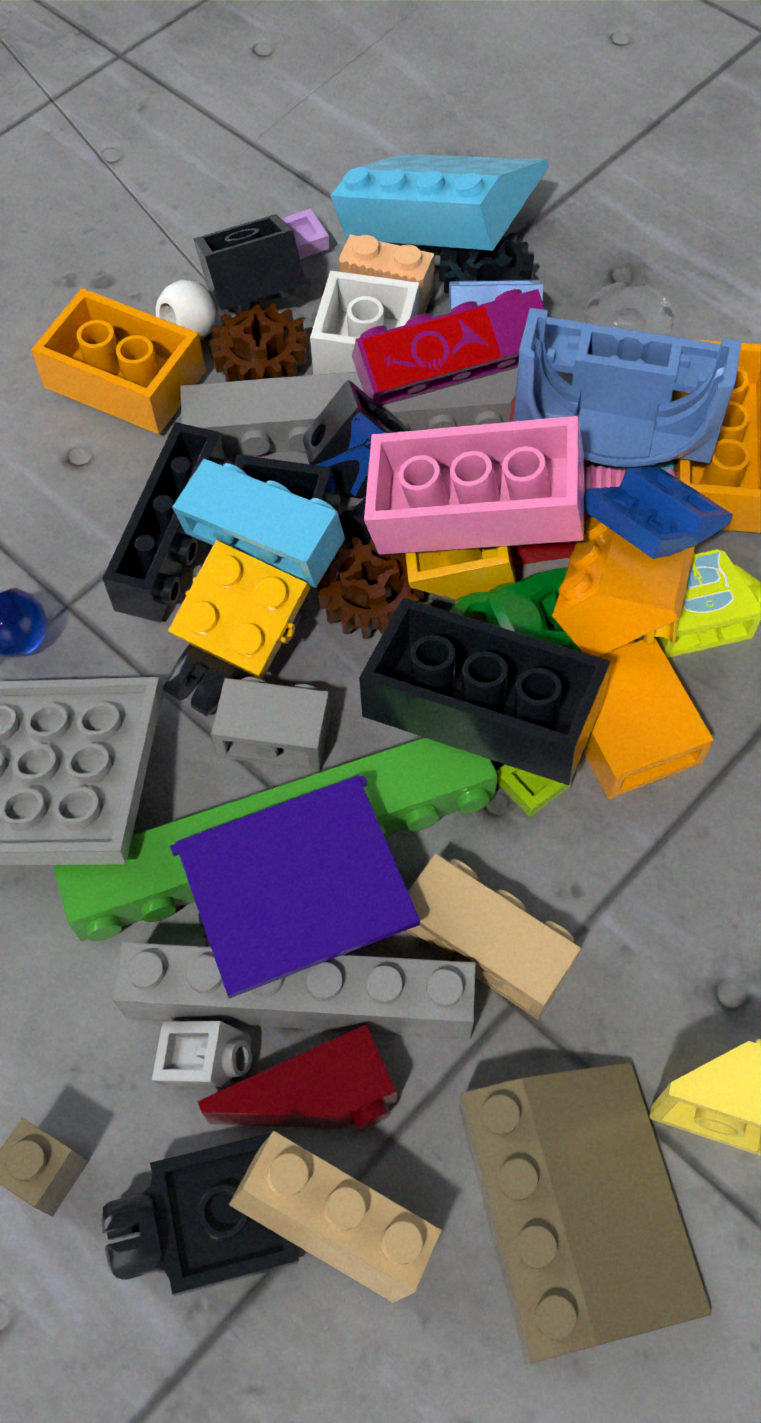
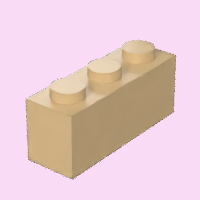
M435 853L408 890L420 919V925L406 931L450 961L475 962L476 979L539 1020L575 966L581 948L574 944L573 936L562 926L552 921H546L543 924L525 912L524 904L511 893L504 890L494 892L480 883L477 874L463 862L456 859H451L448 862Z
M275 1131L270 1134L258 1149L229 1203L231 1207L392 1303L416 1292L442 1232L441 1229Z

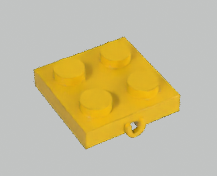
M216 540L197 577L193 578L190 590L186 591V598L168 632L174 637L263 680L281 644H288L295 631V625L292 623L310 587L307 582ZM288 629L286 636L283 637L285 630Z

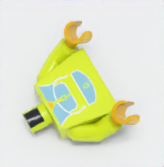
M716 549L698 554L693 553L680 619L644 635V643L653 644L654 637H656L666 658L752 639L761 621V581L737 564H733L726 552Z

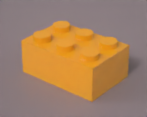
M84 288L78 291L31 349L44 388L160 435L181 406V386L197 384L206 372L199 333Z

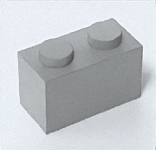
M245 677L241 680L224 678L211 732L217 756L220 758L321 771L331 721L329 692L320 691L318 688L308 684H296L289 687L269 684L255 677Z

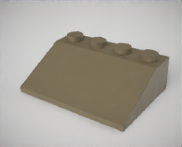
M631 1062L523 1077L461 1093L459 1109L525 1365L712 1315Z

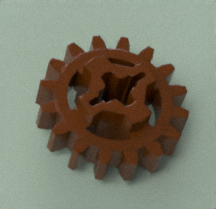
M253 302L252 310L236 312L237 316L235 317L223 314L221 316L222 326H213V339L209 341L212 359H214L217 373L224 372L226 382H232L238 378L241 381L282 378L285 374L294 377L298 376L297 365H306V352L309 350L307 332H304L303 321L301 319L293 320V313L290 309L278 313L276 303H271L267 310L261 309L258 302Z
M357 536L352 538L351 549L347 550L340 546L335 555V560H332L317 585L318 605L320 609H326L327 621L332 624L342 620L344 634H349L354 627L361 628L363 639L369 638L371 629H379V632L383 635L402 598L420 602V599H424V591L413 589L409 585L405 553L379 555L372 538L369 544L362 545L361 540Z

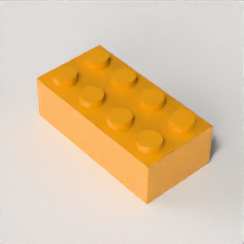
M698 340V341H704V342H710V343H717V344H721V342H722V341ZM741 343L735 387L730 397L710 463L681 458L673 460V471L677 479L733 514L729 524L721 530L761 533V344ZM673 390L672 401L690 393Z

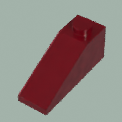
M363 1025L197 1102L201 1113L209 1124L343 1129L355 1123L357 1130H363L380 1123L391 1115L388 1107L397 1103V1092L367 1025Z

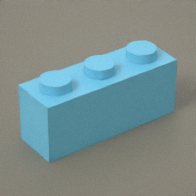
M203 459L172 507L187 535L214 545L216 540L307 582L309 586L314 588L317 587L345 540L338 512L327 502L318 498L307 500L292 494L285 486L278 482L267 481L265 483L249 477L237 466L228 463L222 466Z

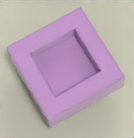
M311 208L282 218L293 230L300 259L329 249V235Z

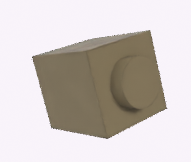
M22 1117L0 1149V1185L32 1207L53 1217L89 1161Z

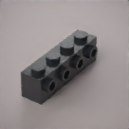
M174 422L102 578L114 611L161 623L168 605L173 606L176 603L180 592L181 574L185 565L193 563L197 553L198 540L185 533L172 507L203 459L222 466L226 463L230 464V461L225 459L220 432Z

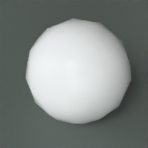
M178 280L173 282L163 290L157 299L156 317L199 333L200 341L208 337L212 332L213 326L217 324L218 306L212 292L198 281Z

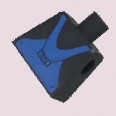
M348 380L305 432L303 443L309 464L332 467L337 487L352 498H360L367 489L372 434L409 431V429L353 382Z

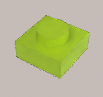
M506 764L496 771L498 785L529 818L537 814L571 786V782L568 786Z

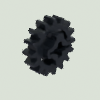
M513 232L506 237L502 236L493 251L452 247L441 249L439 281L444 282V292L446 294L449 293V282L532 280L534 255L528 254L529 244L527 242L516 244L517 234Z

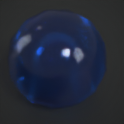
M11 588L0 593V656L15 658L28 655L41 645L46 635L48 620L44 607L31 593L17 588Z

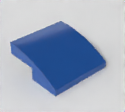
M659 466L627 468L619 487L587 489L584 495V511L652 559L669 556L693 547L728 525L733 516L732 513Z

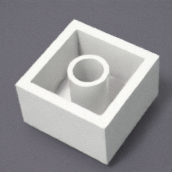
M330 270L310 336L313 375L356 372L352 359L356 338H360L363 332L373 327L386 326L389 330L404 326L408 320L418 316L419 283Z

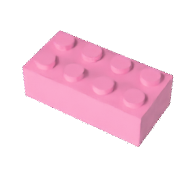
M578 416L372 434L364 522L378 554L584 541V450Z

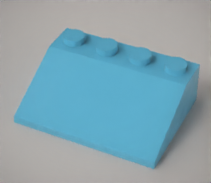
M400 154L350 169L330 197L346 239L349 238L350 234L355 236L370 235L376 238L377 241L493 251L549 168L547 159Z

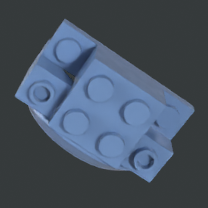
M529 309L519 349L513 422L578 416L584 459L603 465L656 467L658 463L678 458L710 463L730 397L735 387L742 341L723 338L721 344L552 318L547 317L548 310ZM556 371L572 373V386ZM673 390L690 393L670 402Z

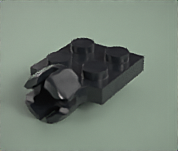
M271 1133L151 1162L152 1179L150 1187L143 1193L112 1200L103 1207L101 1218L102 1233L107 1232L108 1240L141 1234L139 1237L105 1246L107 1262L112 1274L116 1278L127 1280L154 1272L164 1273L170 1280L172 1295L175 1297L298 1264L299 1257L295 1244L229 1205L258 1149Z

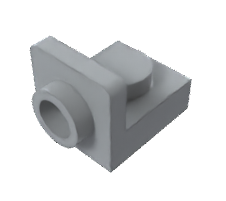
M221 1021L162 1022L151 1081L163 1086L226 1089L246 1079V1074L252 1062L251 1036Z

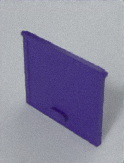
M364 775L351 777L178 840L175 844L170 845L173 856H180L229 999L420 925L416 909L363 788L368 786Z

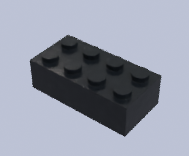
M402 598L359 677L362 717L569 786L603 705L611 661Z

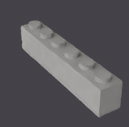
M122 942L113 1001L128 1019L221 1021L228 1025L350 1032L363 1025H367L370 1033L471 1039L474 1023L476 963L341 955L229 999L211 947Z

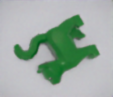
M566 567L538 572L518 582L498 585L488 592L468 594L458 598L450 609V612L470 617L474 611L483 614L488 624L582 652L565 631L548 630L547 624H552L559 630H563L552 614L557 602L556 592L560 593L559 588L564 581L567 572ZM428 601L421 602L423 604L430 605Z

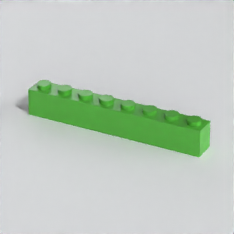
M424 737L132 835L126 864L53 865L68 924L80 941L86 939L101 941L119 934L122 927L141 920L157 922L172 916L176 912V908L193 903L195 900L180 856H173L170 845L175 844L178 840L357 775L359 777L365 776L368 786L363 788L383 835L387 839L388 835L407 828L410 831L424 830L434 825L439 820V817L456 811L468 814L482 809L491 799L495 798L498 776L490 759Z

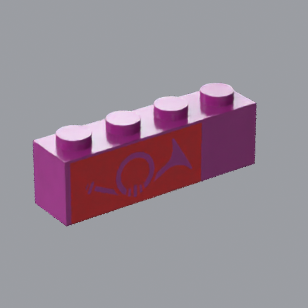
M513 289L500 294L492 302L478 305L475 301H469L454 307L448 314L433 317L432 314L426 313L411 318L404 326L388 330L386 326H377L366 330L360 335V338H356L352 353V359L363 392L380 406H384L518 368L519 349L529 309L545 310L539 290L536 289L522 293L520 289Z

